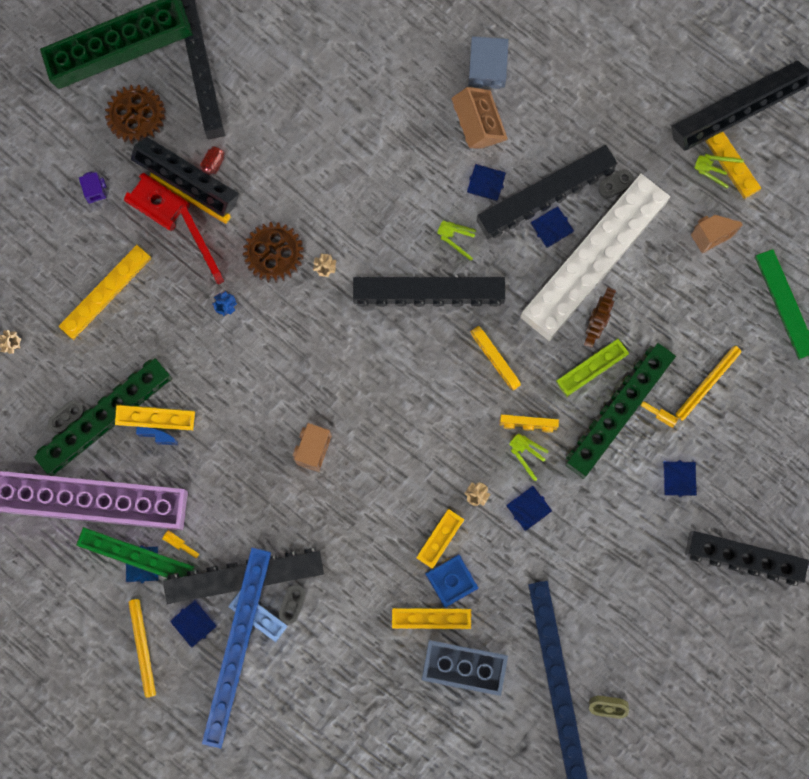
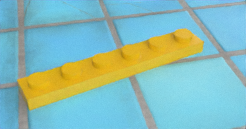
M136 245L58 327L74 340L152 258Z

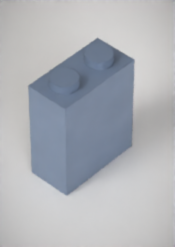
M472 37L468 85H472L475 88L483 86L493 89L505 88L509 39Z

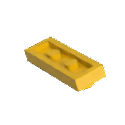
M501 415L499 425H502L504 429L523 427L525 431H534V428L542 429V432L552 433L553 430H557L559 427V419Z
M448 509L416 559L433 569L465 519Z

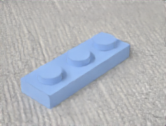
M240 592L228 606L234 612L236 611ZM258 604L253 626L274 642H277L288 626Z

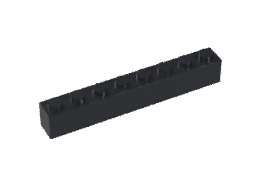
M181 0L193 34L184 38L204 131L207 140L223 137L226 135L196 1Z
M797 60L671 126L673 140L684 151H687L809 87V69Z
M604 145L478 214L476 221L487 239L491 237L493 239L497 238L507 228L509 230L519 225L518 222L533 218L535 213L540 210L541 212L546 211L551 207V204L556 201L557 203L564 201L567 195L571 193L577 194L585 185L595 184L603 175L605 177L611 175L615 171L617 161L607 145Z
M353 277V303L360 307H366L368 304H376L379 307H385L387 304H395L398 307L406 306V304H414L417 307L425 306V304H433L436 307L444 306V304H452L455 307L463 306V304H471L474 307L490 304V306L497 307L505 302V277Z
M311 547L304 549V553L296 554V551L285 552L283 557H277L276 554L270 555L263 586L324 575L320 550ZM245 560L246 564L238 565V562L227 563L225 568L218 569V565L207 567V571L199 572L198 569L187 571V575L179 576V573L167 575V579L163 580L166 603L172 604L240 591L248 560Z

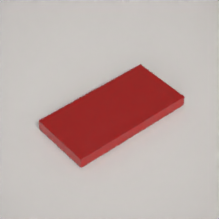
M187 207L181 208L180 213L218 285L223 283L222 275Z

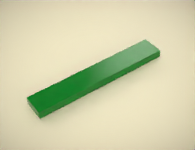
M772 249L755 256L756 262L797 358L800 360L808 357L809 330L775 251Z
M84 527L76 544L78 547L167 578V575L179 573V576L187 575V571L194 569V566Z

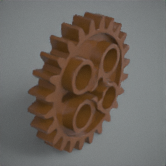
M130 85V90H127L125 87H123L122 93L117 90V97L111 95L113 102H107L110 108L105 109L108 114L105 116V119L109 121L107 125L111 128L112 134L116 133L118 139L122 137L124 142L129 139L131 144H133L135 139L139 142L149 135L155 138L154 131L160 133L158 126L164 127L161 120H166L163 114L166 113V110L163 107V101H159L160 96L158 94L155 95L153 89L149 91L148 87L145 86L142 90L140 85L134 89ZM136 100H141L139 104H133ZM121 111H126L124 115H119ZM152 113L151 117L145 118L146 114ZM137 124L135 129H130L131 125Z
M270 222L269 227H266L263 223L262 230L255 227L257 233L250 232L252 239H245L249 245H243L244 250L247 251L243 253V257L247 258L244 262L245 264H250L247 268L249 271L254 270V277L260 274L259 278L261 281L264 277H266L268 283L271 278H274L275 283H277L279 277L285 281V275L291 278V271L298 272L295 266H302L299 261L304 259V256L300 254L304 252V248L300 247L303 244L302 240H298L299 234L293 235V228L287 231V224L281 228L280 222L277 223L276 227H273L272 222ZM273 237L281 238L277 243L271 241ZM257 248H265L263 253H256ZM273 250L277 252V254L274 255L270 251ZM286 251L292 253L288 258L282 257V254ZM269 262L276 263L273 268H267L266 265Z
M607 287L604 296H600L597 306L593 309L589 318L590 323L585 333L587 335L584 343L585 346L593 348L596 339L600 338L604 327L606 328L615 302L612 299L616 290Z

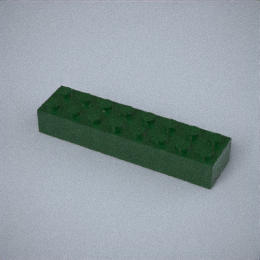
M157 0L42 47L40 51L49 81L55 87L61 89L193 34L181 0Z

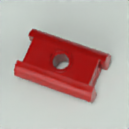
M140 174V182L131 194L129 192L125 194L124 201L167 230L173 231L176 227L174 222L181 214L180 209L185 206L189 209L190 202L147 174ZM156 199L162 200L158 205L153 204Z

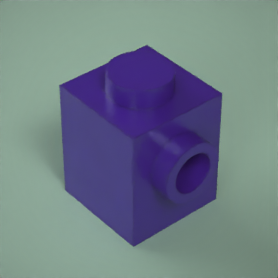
M88 172L79 177L81 188L88 204L106 199L104 188H107L104 178H100L97 172Z

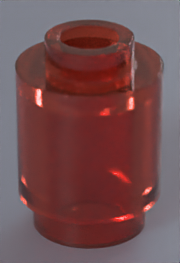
M212 146L211 149L207 150L200 163L201 170L209 175L216 174L225 159V152L218 147Z

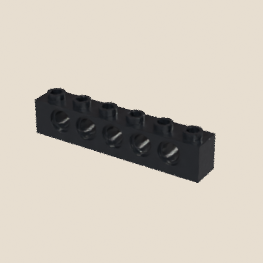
M145 137L134 145L130 160L222 217L235 208L240 193L149 137Z
M697 531L689 532L685 555L690 556V560L701 562L706 560L709 561V565L721 567L722 564L728 566L729 570L740 572V569L748 571L747 574L752 576L766 575V579L772 581L786 580V584L792 586L805 583L809 559ZM706 544L712 548L710 555L704 552ZM725 549L729 550L731 553V558L729 560L725 559L723 556V551ZM744 554L750 557L748 565L742 560ZM763 559H766L769 562L768 569L763 568ZM782 564L787 565V574H784L781 571Z

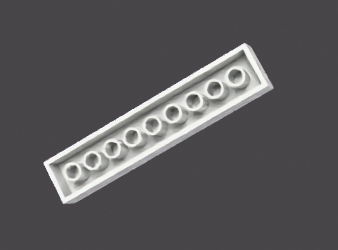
M640 174L525 308L520 318L550 341L656 217L671 196L643 174Z

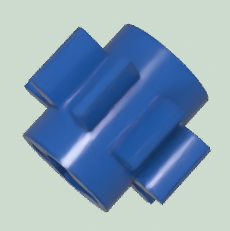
M225 291L214 297L216 301L212 305H214L217 313L225 316L235 311L234 306L237 303L233 295L227 294Z

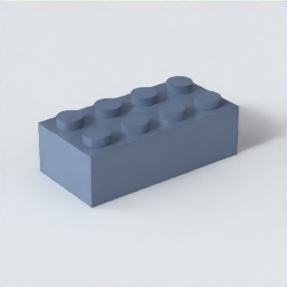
M428 640L421 680L501 696L508 655Z

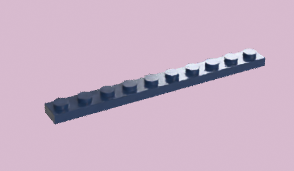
M548 581L528 584L566 779H588Z

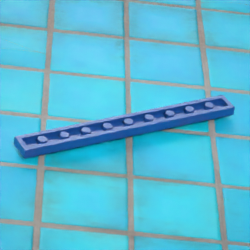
M251 548L202 741L203 745L222 748L271 555L270 551Z

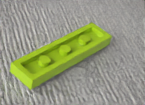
M617 339L559 378L556 383L564 395L568 397L627 357L629 352L621 341Z

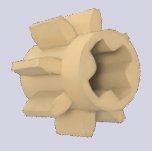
M321 253L319 258H314L313 271H317L319 276L329 277L330 273H335L336 260L332 259L331 254Z
M3 331V335H0V352L13 354L14 349H20L21 338L17 336L16 331Z
M480 482L476 484L471 483L465 492L467 501L474 506L479 504L484 506L491 494L487 493L488 487Z

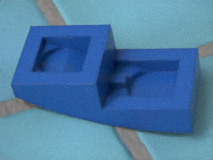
M136 426V434L139 437H155V442L158 445H178V441L165 432Z

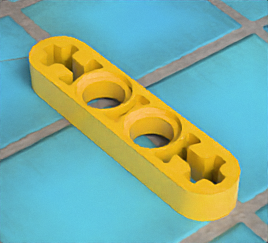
M477 326L470 331L472 337L512 391L520 387V381L482 328Z

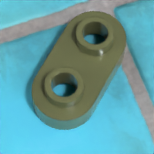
M598 695L589 700V711L597 716L621 719L629 714V704L624 699Z

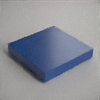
M459 554L425 573L444 608L479 589Z

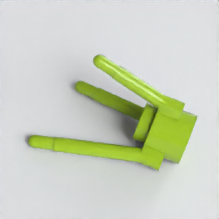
M709 154L705 156L699 155L694 169L699 170L700 174L707 176L726 189L729 188L727 184L708 172L712 170L726 175L727 172L714 167L713 161L710 160L744 162L743 159L712 156Z
M443 220L437 234L442 235L441 240L447 242L472 261L473 258L452 242L449 237L453 238L455 232L475 237V234L470 232L475 233L476 229Z
M518 433L509 444L512 447L511 452L516 455L532 479L537 481L536 476L519 454V451L523 453L525 450H528L541 461H545V458L529 445L544 453H549V451L529 440L525 435L522 436Z

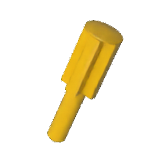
M644 401L641 403V406L655 414V418L671 428L676 425L678 418L662 408L658 410Z
M169 530L164 534L162 540L176 549H182L194 558H198L199 553L185 545L184 540Z

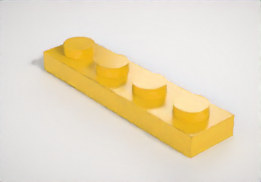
M724 132L705 141L714 156L741 159ZM719 161L744 199L760 191V185L744 162Z
M116 405L114 424L193 431L195 411Z
M392 608V629H471V609Z

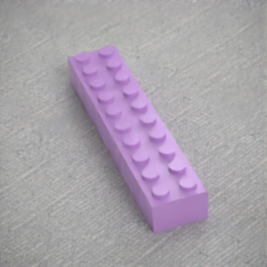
M0 471V513L182 531L184 528L188 492L185 489Z

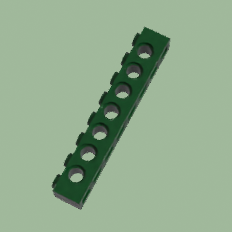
M657 343L654 347L650 345L644 353L647 356L643 362L639 360L633 368L636 371L633 376L628 375L623 381L624 388L621 392L617 389L611 397L613 400L611 405L608 406L606 404L599 413L602 415L599 421L594 420L588 429L591 431L587 437L583 434L577 442L579 445L576 451L571 450L565 458L568 460L565 466L582 479L589 474L676 358L675 354L660 343ZM654 361L657 364V368L652 369L648 362ZM637 376L645 377L646 383H639ZM626 391H633L635 398H628ZM616 405H620L623 407V414H619L615 411ZM609 420L613 425L612 429L605 428L603 422ZM593 435H598L601 438L600 444H595L592 441ZM582 450L589 452V459L581 457L580 453Z
M156 358L145 362L140 371L130 374L124 384L117 385L112 390L113 393L108 397H102L97 402L98 405L93 409H87L82 414V418L71 422L67 426L66 431L62 434H56L50 444L44 445L36 451L37 454L33 457L47 475L54 476L115 426L116 408H114V402L121 399L122 405L140 406L173 379ZM147 375H152L151 382L144 383V378ZM137 387V393L130 396L129 390ZM101 412H107L104 420H99ZM91 424V430L84 433V426ZM76 436V442L73 445H69V438ZM60 448L61 454L54 458V450Z

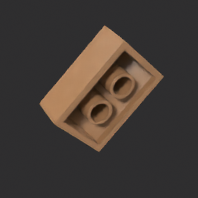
M466 87L451 98L469 148L481 149L508 140L490 90Z

